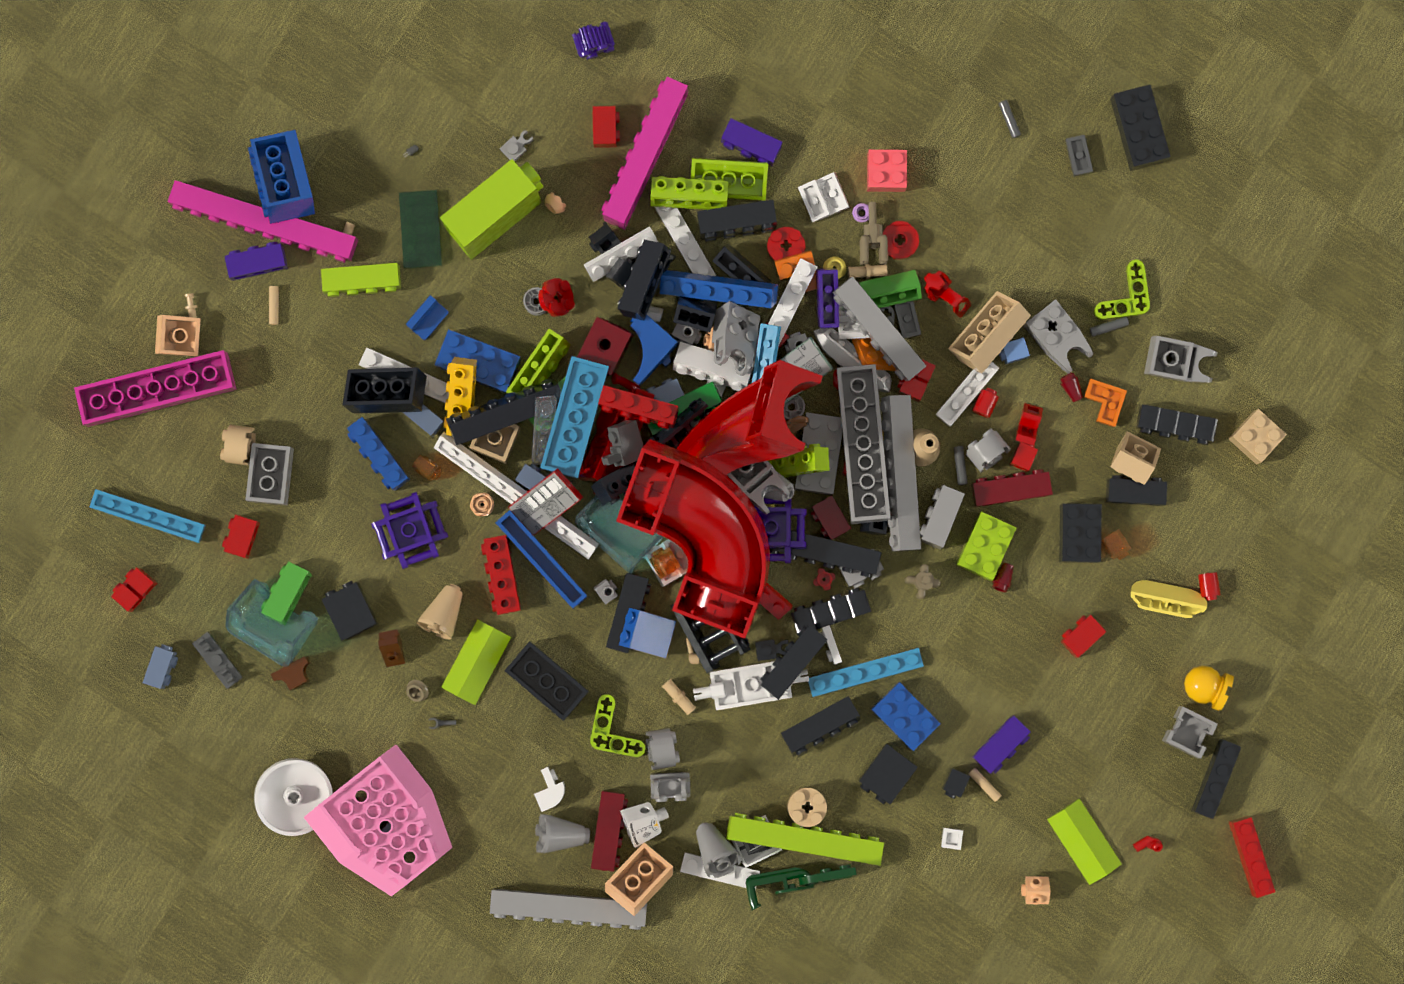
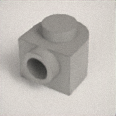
M604 579L593 587L605 605L618 596L615 592L618 588L612 580L607 581Z

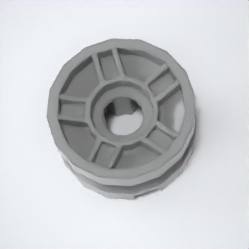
M539 287L529 289L523 298L526 310L535 316H540L547 312L541 308L540 304H534V298L539 299V290L542 289Z
M797 395L784 405L785 420L788 421L798 415H803L805 403L801 396ZM793 403L795 410L790 411L788 405Z

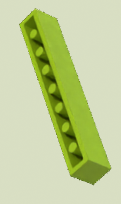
M735 813V817H729L726 835L728 840L881 866L884 843L879 842L880 838L868 836V840L860 839V834L849 833V836L841 835L842 831L830 829V833L822 832L823 828L812 826L811 830L803 829V826L792 823L791 827L784 825L785 821L773 819V823L765 822L766 818L754 816V820L746 819L747 815Z

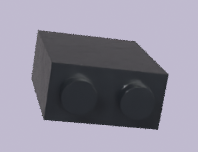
M680 296L673 322L710 332L718 302Z
M353 581L342 585L343 589L337 592L335 589L325 594L326 597L322 599L341 641H346L378 625L360 584L357 582L353 583Z
M885 743L858 781L861 783L859 787L867 793L870 791L874 792L877 795L875 799L883 805L886 802L891 804L918 767Z

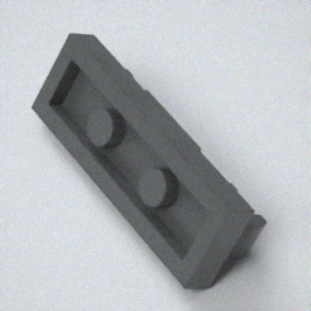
M206 632L192 643L226 689H229L243 678L209 632Z

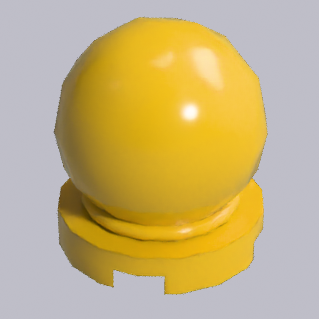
M1198 666L1186 675L1184 681L1185 691L1188 697L1195 702L1202 704L1211 702V708L1219 711L1222 710L1229 697L1225 694L1228 686L1232 687L1234 676L1228 673L1220 676L1218 671L1209 666Z

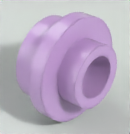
M864 203L857 204L852 211L853 218L861 223L868 221L869 206ZM863 210L865 215L859 216L858 212Z

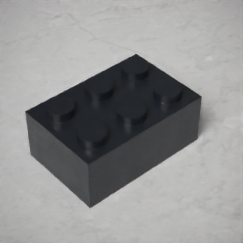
M1063 503L1060 505L1059 562H1101L1102 504Z

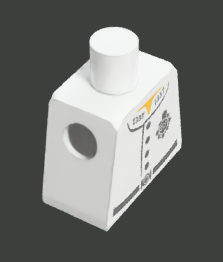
M649 802L620 811L627 834L635 848L660 834L662 830L659 822L669 818L665 807L655 811Z

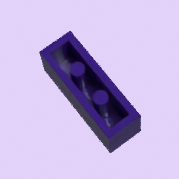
M732 118L721 138V143H723L725 148L741 151L740 154L744 157L751 158L752 156L758 159L757 162H766L773 166L783 143Z
M277 242L267 243L266 247L261 248L259 246H252L247 248L248 251L243 252L234 250L229 252V255L224 256L228 276L232 281L288 269L284 247L281 243L278 244Z
M836 268L816 269L818 327H839V305L833 298L835 296L833 292L838 288V270Z
M1012 715L972 758L988 773H996L1003 766L1001 762L1005 758L1010 759L1016 753L1015 748L1019 744L1023 745L1030 738L1028 736L1030 731Z

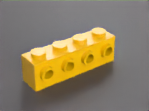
M454 357L452 362L448 363L447 374H450V381H447L446 392L449 393V397L445 401V410L448 411L447 417L444 419L446 435L452 436L446 419L450 418L454 413L466 412L474 406L477 372L476 359Z

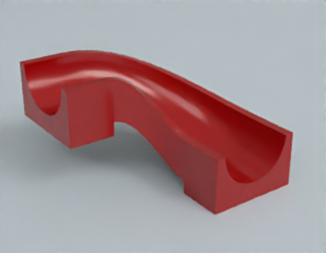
M782 360L764 367L762 378L741 389L713 409L687 434L677 447V450L707 462L725 475L743 466L784 458L804 451L805 443L797 439L786 424L784 418L785 400L803 390L820 384L823 376Z
M649 439L641 449L616 522L651 535L657 533L676 543L685 552L688 559V569L672 611L746 638L763 596L770 567L768 537L761 517L741 488L717 468L688 453Z

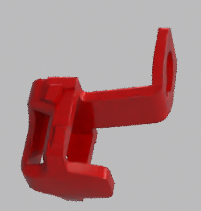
M940 270L936 273L929 272L924 277L926 282L924 289L928 299L936 302L938 298L943 299L953 306V312L959 318L971 307V302L967 297H962L949 288L952 281L944 272ZM960 303H965L964 308L959 311Z

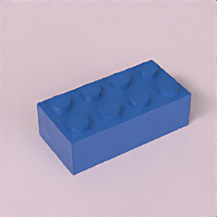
M448 329L435 366L447 371L448 363H451L454 357L476 359V383L508 394L506 391L514 380L521 357Z

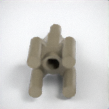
M869 202V224L863 225L864 235L860 240V265L868 264L869 249L879 248V265H884L888 261L887 236L883 235L882 224H877L876 202Z
M927 564L920 566L921 572L916 576H907L904 579L906 584H914L918 589L917 599H923L926 595V590L931 587L937 588L941 585V581L934 579L933 575L929 572Z

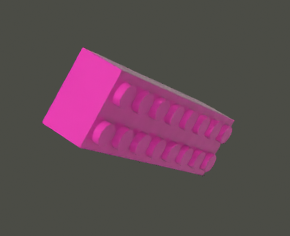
M668 76L665 81L662 80L657 89L659 91L658 97L652 99L649 107L651 108L649 116L645 115L641 124L643 125L641 133L637 132L634 138L633 150L629 149L626 155L625 167L621 166L618 172V183L612 185L609 192L611 198L609 202L605 201L601 210L603 211L604 221L623 230L626 229L688 96V85Z
M224 350L74 388L82 424L87 427L237 390L229 356Z

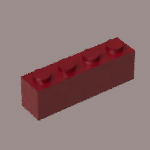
M1043 469L1034 470L1031 475H1025V472L1014 473L1011 478H1006V475L995 476V480L987 481V478L975 479L976 483L971 484L975 507L1053 495L1049 472H1044Z
M603 790L601 792L591 869L614 872L615 867L619 868L620 856H617V849L622 847L623 837L619 835L620 829H624L625 826L620 811L626 809L628 805V798H625V793Z

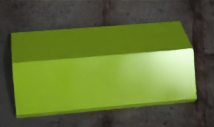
M692 158L691 179L702 178L704 180L720 179L728 181V198L766 200L768 163Z
M477 619L442 688L476 705L512 637Z
M1080 799L1072 802L1047 819L1089 885L1107 876L1122 864Z

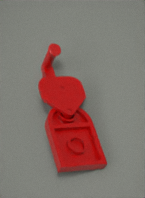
M614 373L612 376V384H619L628 389L630 393H634L637 387L640 388L637 384L619 376L617 373ZM600 411L596 421L597 434L594 436L583 460L578 479L582 481H598L604 477L607 465H603L602 457L611 454L610 447L613 446L608 438L609 432L607 428L623 421L624 417L620 416V413Z

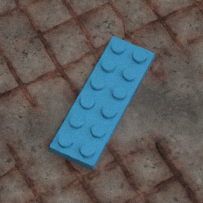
M571 356L541 463V469L553 472L558 468L563 475L578 479L609 366Z

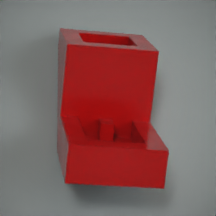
M1024 403L1016 432V441L1034 446L1043 408Z

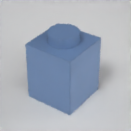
M1020 338L1008 342L999 354L1001 361L1004 360L1005 364L1028 358L1030 355L1025 339Z

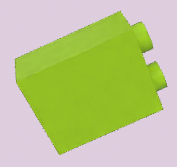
M511 159L443 214L440 219L448 233L472 260L542 203L538 191L544 186L540 182V176L528 162L519 167Z

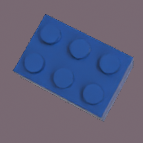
M900 682L871 709L911 751H914L941 724Z

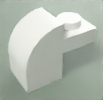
M549 767L541 770L548 788L534 794L541 812L556 806L565 794L564 781L556 784L555 780H558L554 769L550 770Z

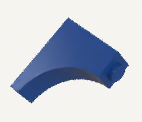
M646 315L644 321L632 318V324L630 325L638 335L643 349L642 364L639 372L633 379L639 387L678 345V342L648 315Z

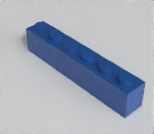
M671 270L665 271L661 276L660 294L719 302L731 301L735 304L772 308L777 303L778 284Z
M510 510L495 522L573 609L588 597Z

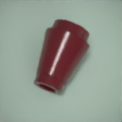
M1074 372L1060 378V385L1072 402L1083 398L1078 376H1075Z
M1003 563L992 581L993 589L1003 593L1010 589L1013 565Z

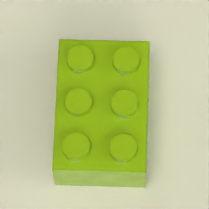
M980 512L956 566L984 579L993 581L1016 531V527Z

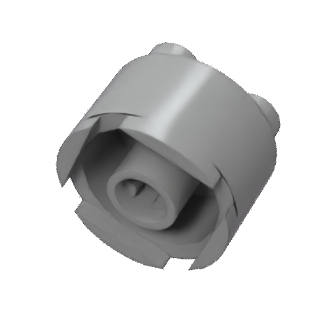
M991 428L983 434V438L979 442L975 440L968 445L969 449L966 455L982 473L984 468L988 470L1003 458L1001 454L1003 452L1008 453L1011 448L999 433Z
M670 728L646 732V736L650 738L646 739L649 761L654 762L651 769L656 770L676 766V763L680 762L678 751L674 749V743H677L675 731L673 732L670 731Z

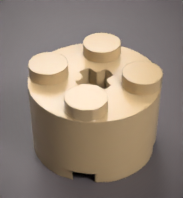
M229 425L227 430H223L222 441L225 442L224 449H221L220 459L226 463L249 466L252 443H256V433H252L255 428Z
M803 787L796 790L790 796L787 809L791 819L796 824L803 827H812L824 819L827 812V804L819 791L814 788ZM806 802H809V805L812 806V809H809L808 812H805V809L802 808V805H806Z

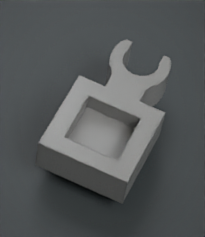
M525 130L521 133L518 140L513 136L499 149L509 160L513 159L516 161L527 151L523 146L530 144L533 141V137L525 140L524 136L528 133Z

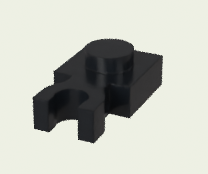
M774 639L755 642L757 660L777 659V653L785 655L787 651H783L781 646L788 644V640H783L779 644H775Z

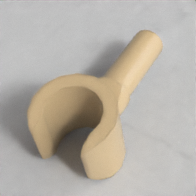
M686 638L689 662L691 664H699V658L696 653H693V647L688 638Z

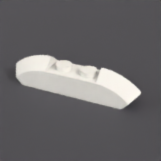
M820 328L814 331L816 340L822 350L830 358L832 357L837 364L843 367L862 366L854 345L847 339H839V333L833 328ZM876 370L878 391L890 392V374L885 370Z

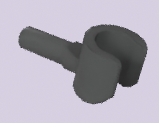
M429 719L436 721V726L429 727L430 729H438L444 725H456V720Z

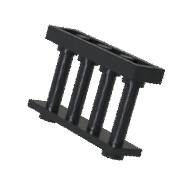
M701 398L692 401L689 407L677 416L674 428H663L649 439L662 444L669 441L677 449L680 442L674 435L683 428L689 433L693 429L689 423L697 416L702 420L707 415L704 410L709 406Z
M674 612L706 673L720 667L719 660L738 650L740 655L751 650L747 638L739 637L721 629L705 637L700 630V627L705 623ZM729 633L734 644L714 654L709 646L710 643Z

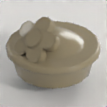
M411 680L407 684L406 692L411 700L419 702L428 697V688L422 681Z

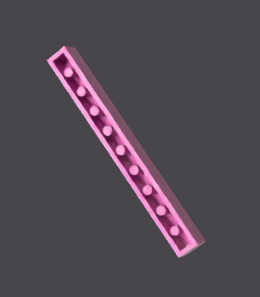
M176 180L168 199L172 209L183 212L185 209L191 211L190 214L201 218V215L208 217V220L219 223V221L227 222L226 225L231 228L243 227L245 228L244 231L250 234H255V232L262 233L264 238L270 240L278 238L281 239V243L289 246L294 243L299 245V249L305 251L313 249L317 251L316 254L327 257L329 254L335 256V260L343 263L346 260L352 261L358 239L355 236L297 218L270 224L269 218L264 217L262 207Z

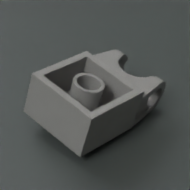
M1054 300L1023 325L1043 352L1068 374L1072 372L1067 359L1069 350L1077 349L1088 358L1093 356V352L1082 332L1057 300ZM1049 324H1053L1055 326V331L1048 330Z
M731 301L716 309L712 336L714 362L721 366L730 357L734 361L736 373L741 376L747 374L751 368L757 347L759 315Z
M1151 336L1144 374L1184 382L1212 383L1213 378L1202 374L1198 364L1203 357H1217L1218 352L1191 342ZM1168 355L1169 357H1172V360L1170 362H1167L1166 356Z
M768 461L743 466L726 475L741 488L752 504L766 515L770 511L764 503V497L769 491H778L786 497L790 495L789 490Z
M690 772L656 773L650 775L651 799H655L656 802H667V798H675V801H687V797L691 796Z

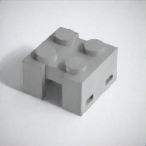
M1179 706L1173 717L1177 720L1172 730L1166 731L1162 741L1195 758L1201 759L1206 750V747L1201 746V743L1206 734L1213 735L1218 724L1183 706Z

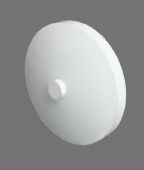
M290 758L273 764L261 775L255 788L254 803L258 816L269 829L286 836H298L313 830L304 817L332 795L333 791L327 775L319 766L308 760Z

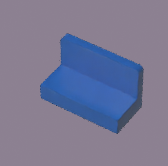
M430 295L406 325L423 340H427L449 314V311Z

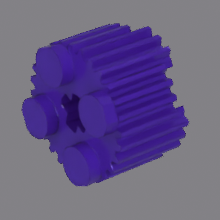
M601 22L599 27L592 26V24L579 28L578 34H572L579 57L590 60L598 57L597 53L603 51L604 53H609L615 50V43L608 22Z

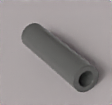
M1007 100L1001 101L998 104L1012 139L1021 136L1009 103Z
M1122 317L1091 327L1089 330L1091 336L1094 337L1129 326L1127 317Z
M963 446L954 447L958 485H966L968 482Z

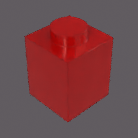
M1018 443L1009 465L1028 472L1038 449L1034 448L1035 445Z

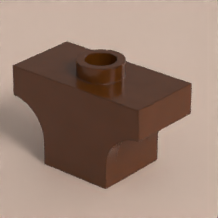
M398 629L380 632L378 646L386 667L405 664Z
M304 656L296 661L291 659L282 664L283 668L270 675L274 681H284L289 690H294L309 682L306 668L311 662L308 656Z

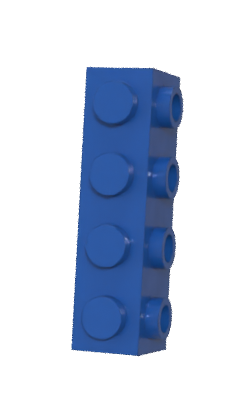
M363 417L347 428L350 432L347 434L353 443L357 442L360 445V453L365 459L369 457L372 461L371 468L376 474L381 473L384 477L381 481L387 489L392 488L396 491L410 480Z

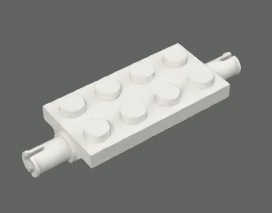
M774 661L710 672L712 683L710 686L693 688L694 693H702L694 695L695 701L712 697L715 701L716 710L778 700L760 685L762 683L760 678L766 671L771 672L774 669L772 665ZM807 669L803 670L792 684L809 682V676L800 677L801 675L808 674ZM792 684L779 700L792 698Z

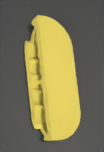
M1148 580L1137 581L1131 587V598L1138 604L1139 608L1192 618V615L1200 612L1203 613L1207 609L1206 599L1192 589Z

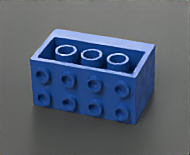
M296 130L250 139L251 147H248L249 157L264 217L269 218L270 224L315 214L313 196Z

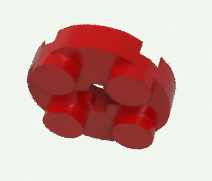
M895 221L883 231V235L887 236L888 256L893 259H907L918 248V232L908 222ZM899 235L902 236V239H905L902 245H898L895 242Z
M781 227L771 233L767 243V251L774 261L803 253L805 251V240L799 230L792 227ZM784 241H788V244L792 245L788 251L781 248Z
M553 278L542 284V289L539 290L538 294L539 303L544 311L551 314L550 316L560 317L566 315L574 308V296L570 283L567 280ZM556 294L558 295V300L554 299Z

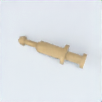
M194 293L185 294L184 296L187 297L188 306L185 309H188L189 317L197 318L195 308H198V306L193 304Z

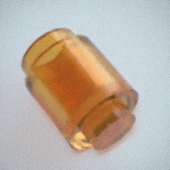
M419 455L412 466L415 472L430 482L433 479L436 481L442 473L439 464L423 455Z

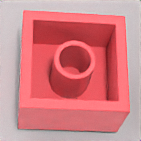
M869 149L867 154V192H905L907 188V150Z

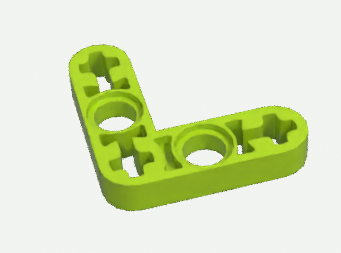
M1132 260L1126 267L1130 298L1098 303L1094 308L1096 318L1107 320L1139 316L1149 310L1150 301L1145 266L1142 261ZM1134 264L1140 267V270L1137 271V276H1142V279L1132 280L1135 277V271L1131 270ZM1136 282L1143 285L1142 292H1135L1133 284ZM1144 294L1145 297L1141 298V303L1145 304L1146 307L1140 311V308H1136V305L1139 304V298L1134 299V296ZM1120 303L1125 304L1127 307V311L1124 314L1117 311V305ZM1110 304H1113L1114 315H1111L1112 311L1106 312L1105 316H1102V313L1098 312V310L1101 309V306H1103L1104 309H1110Z
M609 694L602 695L598 700L590 739L592 747L597 750L632 757L642 756L645 753L646 746L641 740L610 734L615 699ZM606 697L612 702V706L607 708V712L611 711L610 716L605 713L599 714V709L604 710V704H601V701L605 700ZM601 716H605L609 721L608 725L604 728L600 727L597 723L598 718ZM598 735H601L603 740L608 741V737H612L609 743L610 749L605 748L607 744L603 743L600 746H596L597 743L594 742V738H598ZM620 739L623 741L624 746L621 750L613 748L612 743L614 740ZM626 740L631 741L629 745L632 746L640 743V747L643 750L639 751L638 754H635L633 749H628L629 753L624 752L627 747Z

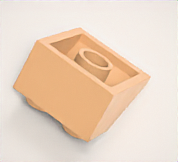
M170 315L157 316L155 354L198 356L200 318Z

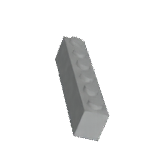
M854 277L849 278L833 292L835 295L833 298L839 306L843 305L847 309V316L852 321L856 320L860 325L858 329L864 336L868 335L871 338V345L877 351L880 349L884 354L882 358L889 366L891 364L896 369L895 374L900 380L909 381L926 367L925 363Z

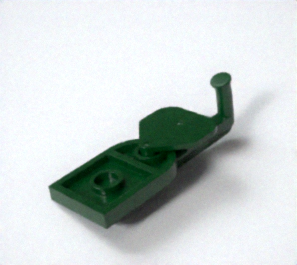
M851 864L839 866L840 870L832 871V868L821 869L820 874L811 875L805 869L794 867L748 876L745 884L751 911L761 906L757 900L755 886L783 881L784 890L775 891V895L789 894L812 889L814 884L857 877L856 868H851ZM798 878L799 886L802 887H796L795 883L788 885L787 880Z

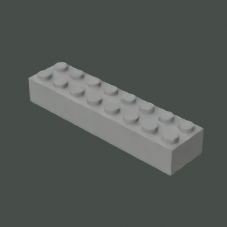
M876 364L837 368L851 524L890 521Z

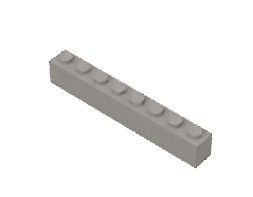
M886 396L881 398L880 410L883 418L881 425L884 432L883 446L885 450L890 521H888L891 536L889 543L892 551L921 549L911 396Z
M492 889L490 914H494L496 918H506V915H513V919L525 920V917H533V921H544V918L552 919L554 923H564V920H572L571 924L583 925L584 921L591 922L592 926H602V923H607L613 928H622V925H630L629 929L641 930V926L645 927L647 903L633 916L611 898Z

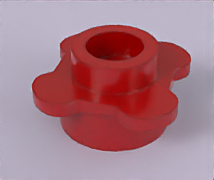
M821 568L818 570V575L813 580V584L823 587L826 591L830 590L831 582L835 580V574L828 573L825 569Z

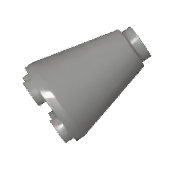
M540 814L539 824H536L535 835L539 836V841L536 843V852L549 853L582 846L584 843L588 844L590 830L570 821L547 814Z

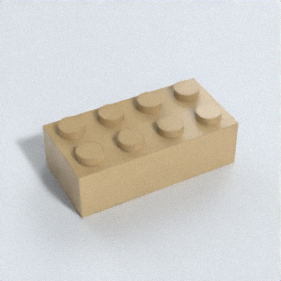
M996 291L948 349L961 363L982 374L1031 315L1018 301Z

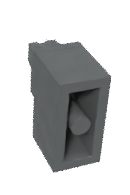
M625 420L608 427V438L613 446L610 447L611 454L602 457L603 465L626 466L637 461L643 447V442L636 420Z

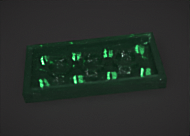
M438 191L399 193L404 269L442 266Z

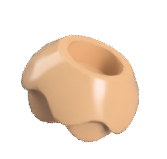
M551 192L545 197V206L552 213L560 214L565 211L566 204L562 203L559 196Z
M477 493L472 497L470 508L477 516H487L494 508V500L487 493Z

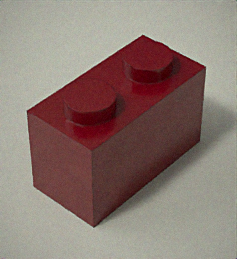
M833 496L828 497L811 508L812 512L810 514L815 522L819 521L822 528L820 531L825 539L834 540L851 530Z

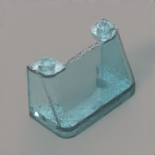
M595 496L577 514L575 524L582 532L598 542V546L624 570L632 574L662 540L663 536L657 533L651 535L616 522L623 501L620 500L613 505L608 503L602 506L598 497Z
M254 579L228 607L225 626L238 639L279 665L288 667L317 625L318 618L309 611H303L300 615L292 612L286 626L265 617L261 613V607L263 602L270 597L269 587L266 583Z

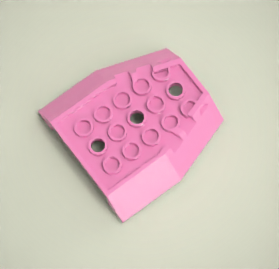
M394 745L304 817L340 864L390 896L397 893L452 848L432 789L397 745ZM359 790L367 793V798L363 802H359L356 799V793ZM381 822H390L391 829L389 832H382L380 830ZM410 851L415 854L414 862L407 863L404 860L406 852Z

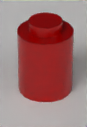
M990 388L981 390L972 411L985 418H990L999 399V396L996 395L997 392Z
M1217 572L1198 575L1201 596L1205 597L1206 601L1217 600V596L1221 595Z

